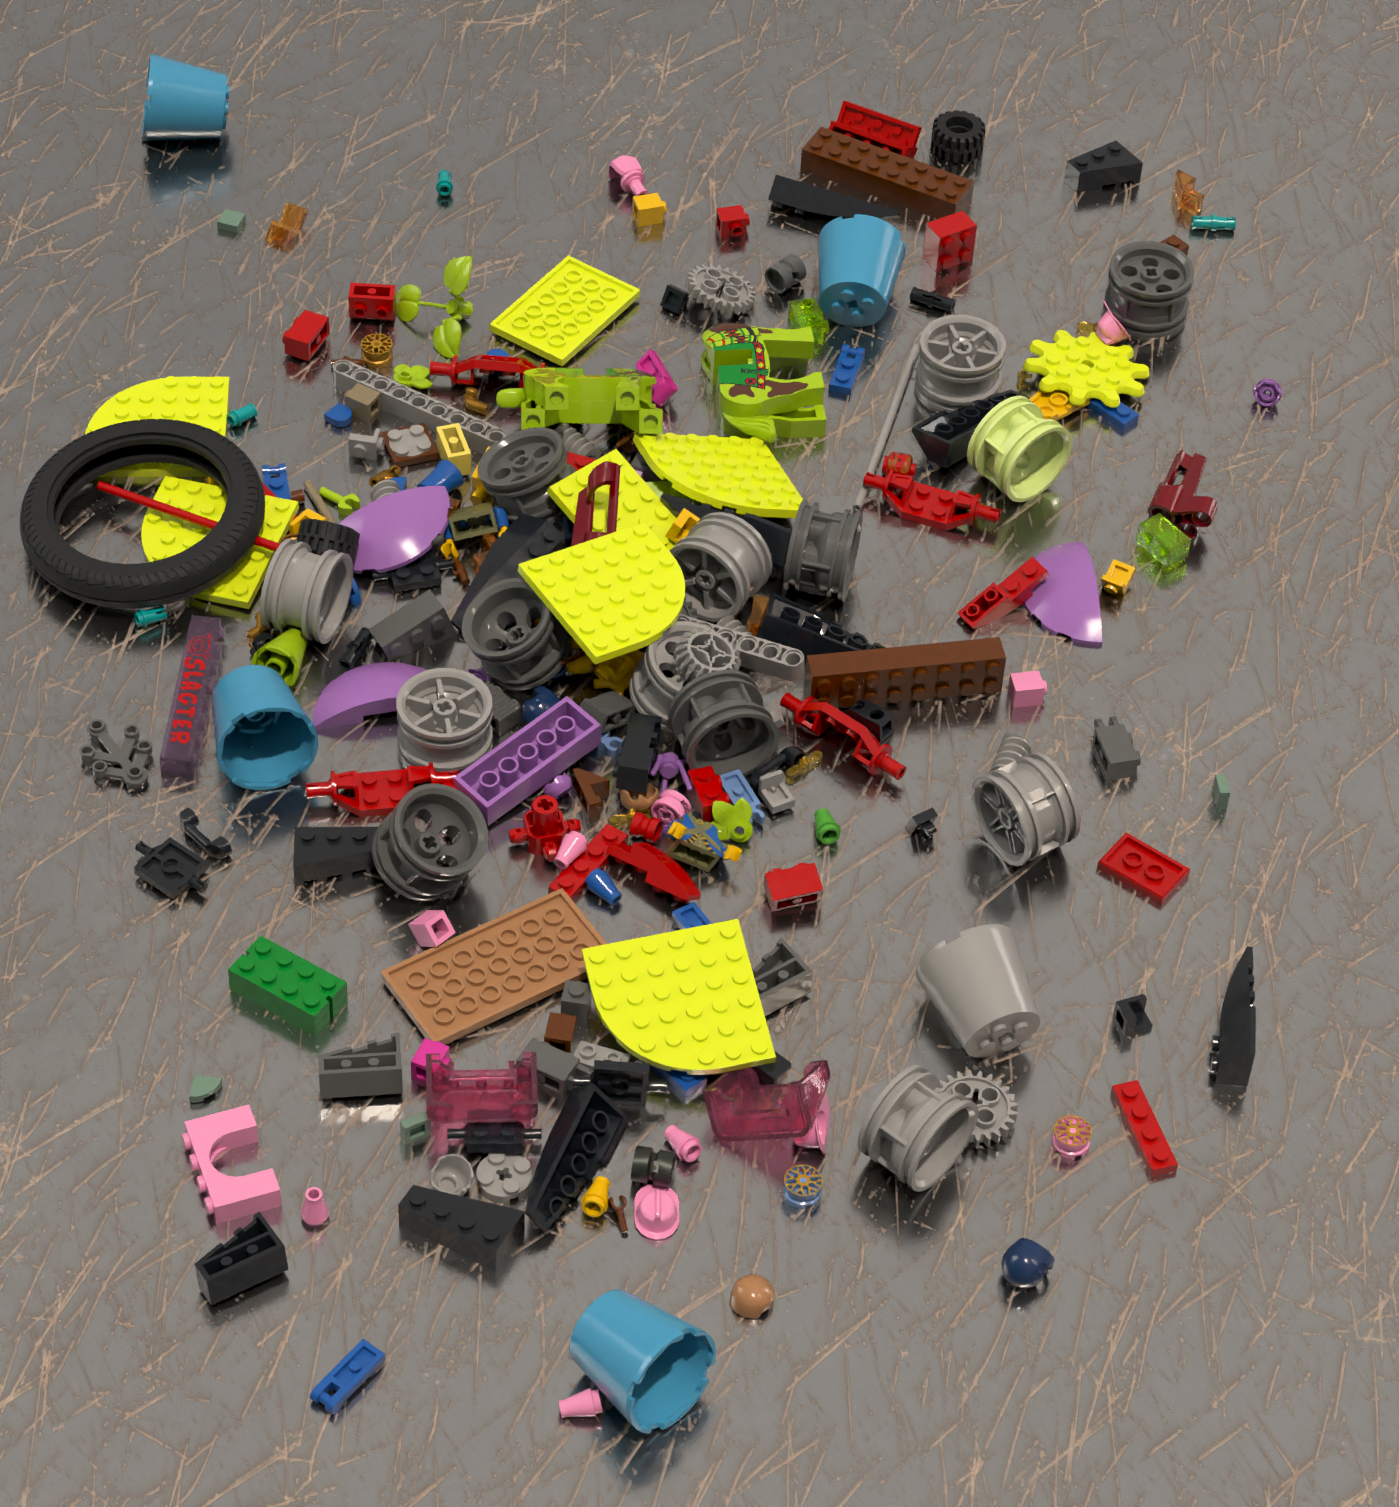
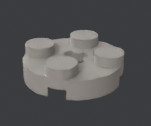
M489 1153L480 1162L476 1171V1182L481 1189V1194L488 1200L496 1203H509L510 1199L524 1197L530 1190L532 1183L529 1160L515 1153ZM507 1174L511 1178H505L502 1181L499 1180V1175Z

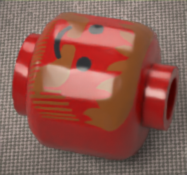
M893 451L889 456L884 457L882 474H885V477H887L890 470H895L896 474L915 477L917 464L913 463V458L910 454Z

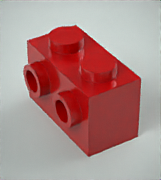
M351 283L348 295L349 318L394 320L396 285Z
M304 310L299 317L295 318L291 328L285 331L282 342L284 343L285 354L310 361L330 335L329 317Z
M712 765L688 770L687 775L692 790L688 791L686 787V792L694 810L701 813L702 820L709 823L715 821L712 814L713 802L724 801L730 804L728 793H724L722 790L720 775L715 774Z
M815 862L810 864L798 863L792 868L783 870L775 868L765 873L763 886L771 912L822 900L823 887Z

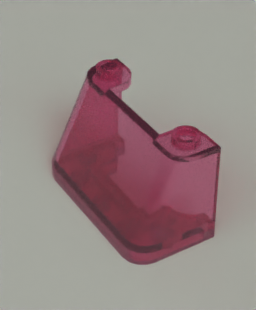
M523 1052L520 1062L514 1064V1061H509V1069L454 1070V1062H448V1065L444 1064L440 1060V1053L426 1054L427 1118L436 1124L529 1122L534 1119L538 1114L536 1052Z
M827 1060L810 1062L804 1069V1077L799 1081H791L788 1084L760 1085L757 1073L750 1067L725 1072L702 1091L714 1135L725 1142L805 1136L813 1128L831 1078Z

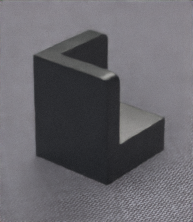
M1145 994L1116 1001L1113 1019L1124 1038L1152 1030L1153 1025L1145 1013L1147 1001Z
M774 1051L776 1062L749 1068V1079L771 1095L777 1092L778 1079L791 1069V1062L776 1051Z

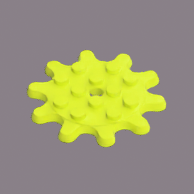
M1058 330L1053 337L1055 343L1033 340L1029 345V351L1038 355L1039 358L1026 359L1023 369L1027 372L1039 373L1044 376L1038 384V388L1041 391L1053 392L1055 390H1063L1069 394V401L1073 405L1082 406L1086 403L1087 399L1097 398L1106 406L1116 408L1120 405L1119 394L1142 397L1145 393L1144 386L1134 379L1148 378L1150 375L1149 368L1144 364L1129 361L1134 356L1133 348L1129 345L1118 347L1106 345L1096 332L1090 333L1088 338L1083 336L1074 338L1065 330Z

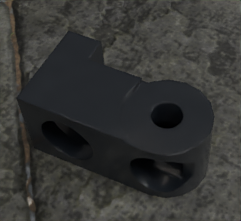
M859 699L845 712L846 715L864 725L880 744L894 732V713L867 700Z

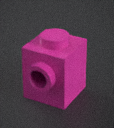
M424 1038L411 1060V1078L436 1087L443 1074H448L452 1065L450 1047L439 1041Z

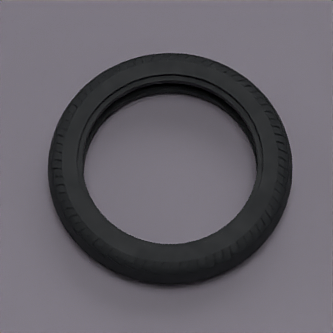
M171 419L132 420L109 425L87 433L61 448L45 462L32 479L23 498L20 510V534L24 549L35 569L44 579L65 594L86 603L103 607L121 609L156 607L178 602L207 590L227 577L242 563L260 534L265 515V494L262 481L252 461L236 444L225 436L209 428L185 421H174ZM164 462L191 467L212 478L227 495L225 510L209 534L183 552L157 561L120 564L94 559L74 549L58 532L59 522L65 507L80 489L107 472L133 464Z

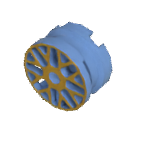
M796 1165L787 1170L783 1185L785 1201L797 1209H806V1206L810 1205L812 1207L819 1202L822 1193L823 1181L820 1172L809 1165Z

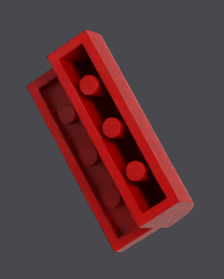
M843 100L837 121H831L829 129L914 159L918 149L916 144L922 127Z

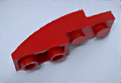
M1032 556L998 586L993 582L957 614L972 629L983 627L1007 615L1033 596L1031 590L1046 579L1049 573Z
M647 842L633 843L632 847L625 843H609L606 853L614 856L616 862L624 865L631 864L636 866V871L647 874L645 882L653 885V890L665 894L670 893L674 895L675 900L682 903L700 900L701 894L689 875L677 862L660 849Z

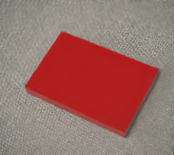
M1127 832L1098 861L1097 868L1161 905L1190 873L1188 867Z

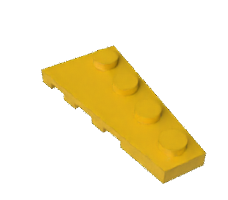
M1039 390L1029 399L1041 409L1044 419H1053L1055 421L1090 404L1089 398L1082 406L1073 405L1069 401V394L1063 390H1055L1053 392Z

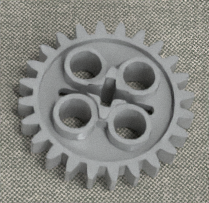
M704 264L701 267L696 265L694 269H690L685 280L686 292L691 293L690 297L697 298L696 303H704V308L711 307L713 312L717 309L721 314L724 311L729 315H732L733 312L737 315L740 312L746 313L747 310L750 311L756 298V292L753 291L754 286H749L750 281H744V276H737V271L729 272L728 267L724 270L720 265L717 268L712 264H709L708 267ZM721 281H724L725 284L721 292L720 298H717L716 294L719 289Z
M971 1070L967 1071V1076H963L957 1071L955 1079L947 1075L946 1082L939 1081V1089L952 1094L961 1093L967 1100L972 1101L973 1093L975 1091L979 1092L977 1100L978 1119L966 1148L970 1142H973L976 1148H979L980 1142L990 1147L991 1139L997 1144L1000 1143L1001 1136L1007 1138L1009 1130L1013 1131L1014 1123L1017 1119L1018 1103L1014 1102L1015 1094H1009L1010 1087L1005 1086L1001 1088V1079L993 1082L992 1074L984 1078L982 1077V1071H979L977 1076H973Z

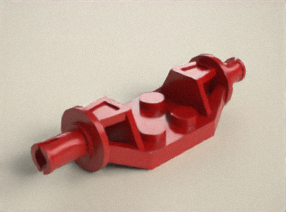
M478 354L459 362L458 355H454L451 363L431 361L429 375L450 377L451 386H456V383L474 385L478 369L480 373L492 374L493 371H502V375L515 376L516 373H520L519 388H524V371L538 367L525 358ZM541 363L540 368H546V364ZM471 369V378L458 377L459 373Z
M890 470L887 477L866 472L863 480L864 487L882 491V500L888 502L900 518L944 531L965 524L973 526L977 518L997 524L1001 515V509L982 505L981 494L974 496L961 490L953 493L915 482L912 476L896 474L895 470ZM893 487L903 492L902 500L892 493ZM958 509H970V513L955 515Z
M789 692L782 697L780 705L795 714L793 724L797 728L805 727L817 736H820L832 725L834 730L842 735L847 734L857 744L852 756L858 762L868 767L869 774L876 776L880 772L885 771L896 780H900L904 776L907 768L891 758L892 746L889 744L881 746L880 742L864 725L829 703L818 702L815 697L810 696L803 702ZM870 754H872L873 757L871 758V760H867L866 758Z
M430 762L428 766H407V769L362 773L349 771L338 774L330 771L331 779H328L327 782L306 783L307 799L330 797L333 801V807L338 805L359 817L389 815L405 794L413 789V784L427 782V784H445L448 781L454 784L453 777L459 774V770L436 772L433 768V763ZM338 789H353L354 799L340 795Z

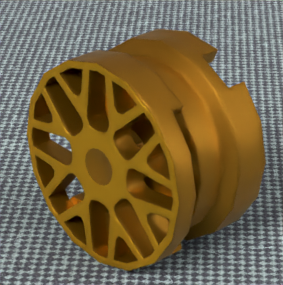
M370 334L363 338L361 341V358L363 361H366V365L372 368H382L389 365L393 359L392 340L384 334Z

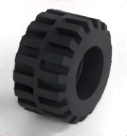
M954 110L952 112L947 111L945 114L941 113L935 118L931 138L933 153L937 154V157L940 159H945L948 162L952 161L953 163H967V161L975 160L983 152L985 123L981 121L980 117H976L973 113H967V111Z
M304 519L300 522L296 540L308 543L313 554L322 556L329 549L335 550L338 553L349 554L354 563L360 534L356 530L344 525L317 519Z

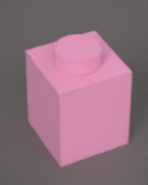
M1039 671L1010 674L1008 693L1013 708L1042 705L1043 696L1047 694V684L1045 680H1042Z
M427 910L408 924L420 947H437L456 933L444 910Z

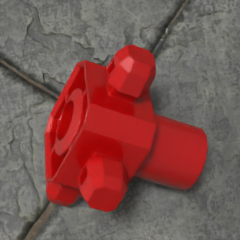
M541 795L534 799L531 810L527 811L523 816V828L517 827L509 830V840L513 844H520L526 841L529 853L536 856L544 855L545 859L550 862L557 856L565 834H569L570 831L581 832V824L578 819H566L564 821L562 812L558 809L557 800L549 795Z

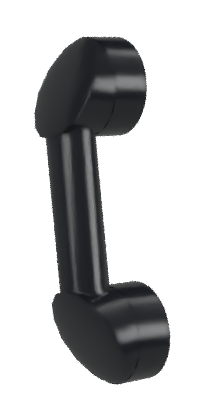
M796 746L786 747L779 755L761 767H756L749 784L752 790L758 793L759 778L770 773L785 762L790 767L797 768L804 761L805 752Z
M186 808L180 812V823L184 834L187 833L211 857L224 859L232 854V848L224 837L220 836L214 841H210L195 828L199 825V820L192 809Z

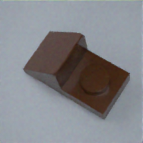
M575 768L572 771V787L588 821L598 820L599 809L602 808L601 799L609 796L610 781L599 775Z

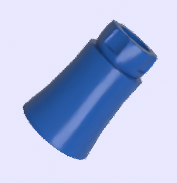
M441 460L417 487L445 486L449 494L461 487L464 480L461 472L453 463L448 460Z

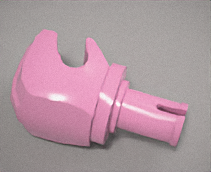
M623 155L609 163V179L622 178L620 186L625 192H633L635 196L649 194L643 186L645 181L643 170L635 157Z

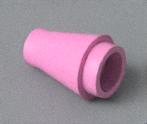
M570 831L569 834H565L557 856L553 860L554 864L560 869H567L586 850L587 839L577 831Z
M671 1125L665 1130L664 1138L670 1143L680 1160L693 1162L700 1156L702 1145L698 1138L679 1129L676 1125Z
M311 1187L305 1193L301 1217L310 1226H320L328 1218L329 1209L322 1196L321 1189Z
M588 1388L564 1400H559L562 1418L597 1417V1413L603 1412L599 1389L591 1390V1388Z

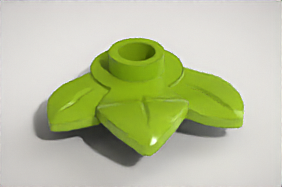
M399 364L393 370V381L411 389L412 386L420 389L433 386V383L426 379L429 376V369L427 367L415 365L410 368L406 364Z
M743 797L738 799L734 806L724 801L713 802L712 814L715 821L710 823L716 826L718 838L720 840L731 838L739 843L749 840L753 833V826L750 822L752 816L750 804ZM742 827L744 833L738 834L735 828Z

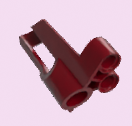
M1183 450L1175 456L1165 481L1159 483L1148 507V520H1154L1158 524L1165 526L1174 524L1177 526L1178 533L1187 539L1196 537L1200 527L1211 525L1217 511V501L1208 496H1195L1207 461L1205 456L1194 453L1193 457H1191ZM1179 466L1187 470L1181 484L1171 485Z
M605 461L597 465L588 476L587 487L579 492L571 546L616 532L620 465L617 463ZM610 485L607 533L592 532L595 491L601 486Z

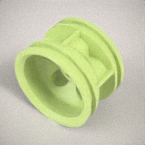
M1013 396L996 405L978 424L968 445L967 460L975 471L996 485L1012 501L1025 502L1045 491L1059 476L1071 453L1072 436L1057 421L1044 419L1041 409L1028 398Z

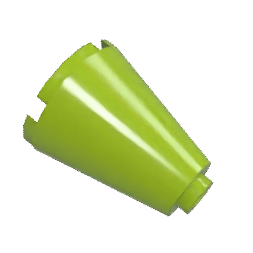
M291 628L259 648L251 660V665H262L275 670L282 676L288 687L292 686L299 677L308 641L303 636L301 630Z

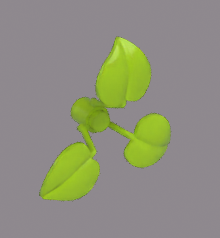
M472 256L454 258L445 266L443 273L444 285L450 288L449 293L456 298L450 300L447 305L419 301L421 290L412 284L401 287L396 294L395 310L400 320L404 322H411L418 316L419 305L446 309L447 313L452 317L442 320V325L435 328L433 344L441 355L452 359L454 355L459 357L461 326L457 320H462V318L468 319L473 312L472 303L465 301L464 297L460 296L465 292L469 283Z

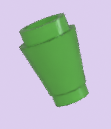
M818 809L814 814L816 837L824 844L835 843L840 836V826L827 809Z

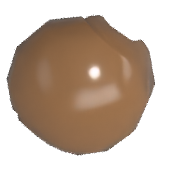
M651 782L646 793L619 789L621 803L631 811L641 812L649 810L655 801L659 799L658 788L652 786Z
M748 1274L735 1282L731 1290L729 1304L734 1312L740 1316L757 1319L765 1310H770L774 1302L775 1290L770 1281L763 1276Z

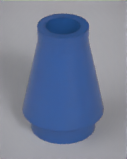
M597 868L586 877L587 889L607 901L611 906L617 904L622 898V894L618 891L605 870L602 871L600 868Z

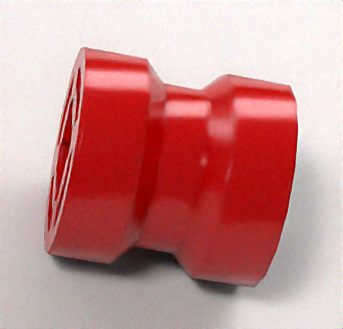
M636 812L630 825L629 835L635 838L643 837L647 842L654 844L661 833L663 821L656 817L651 819L644 813Z

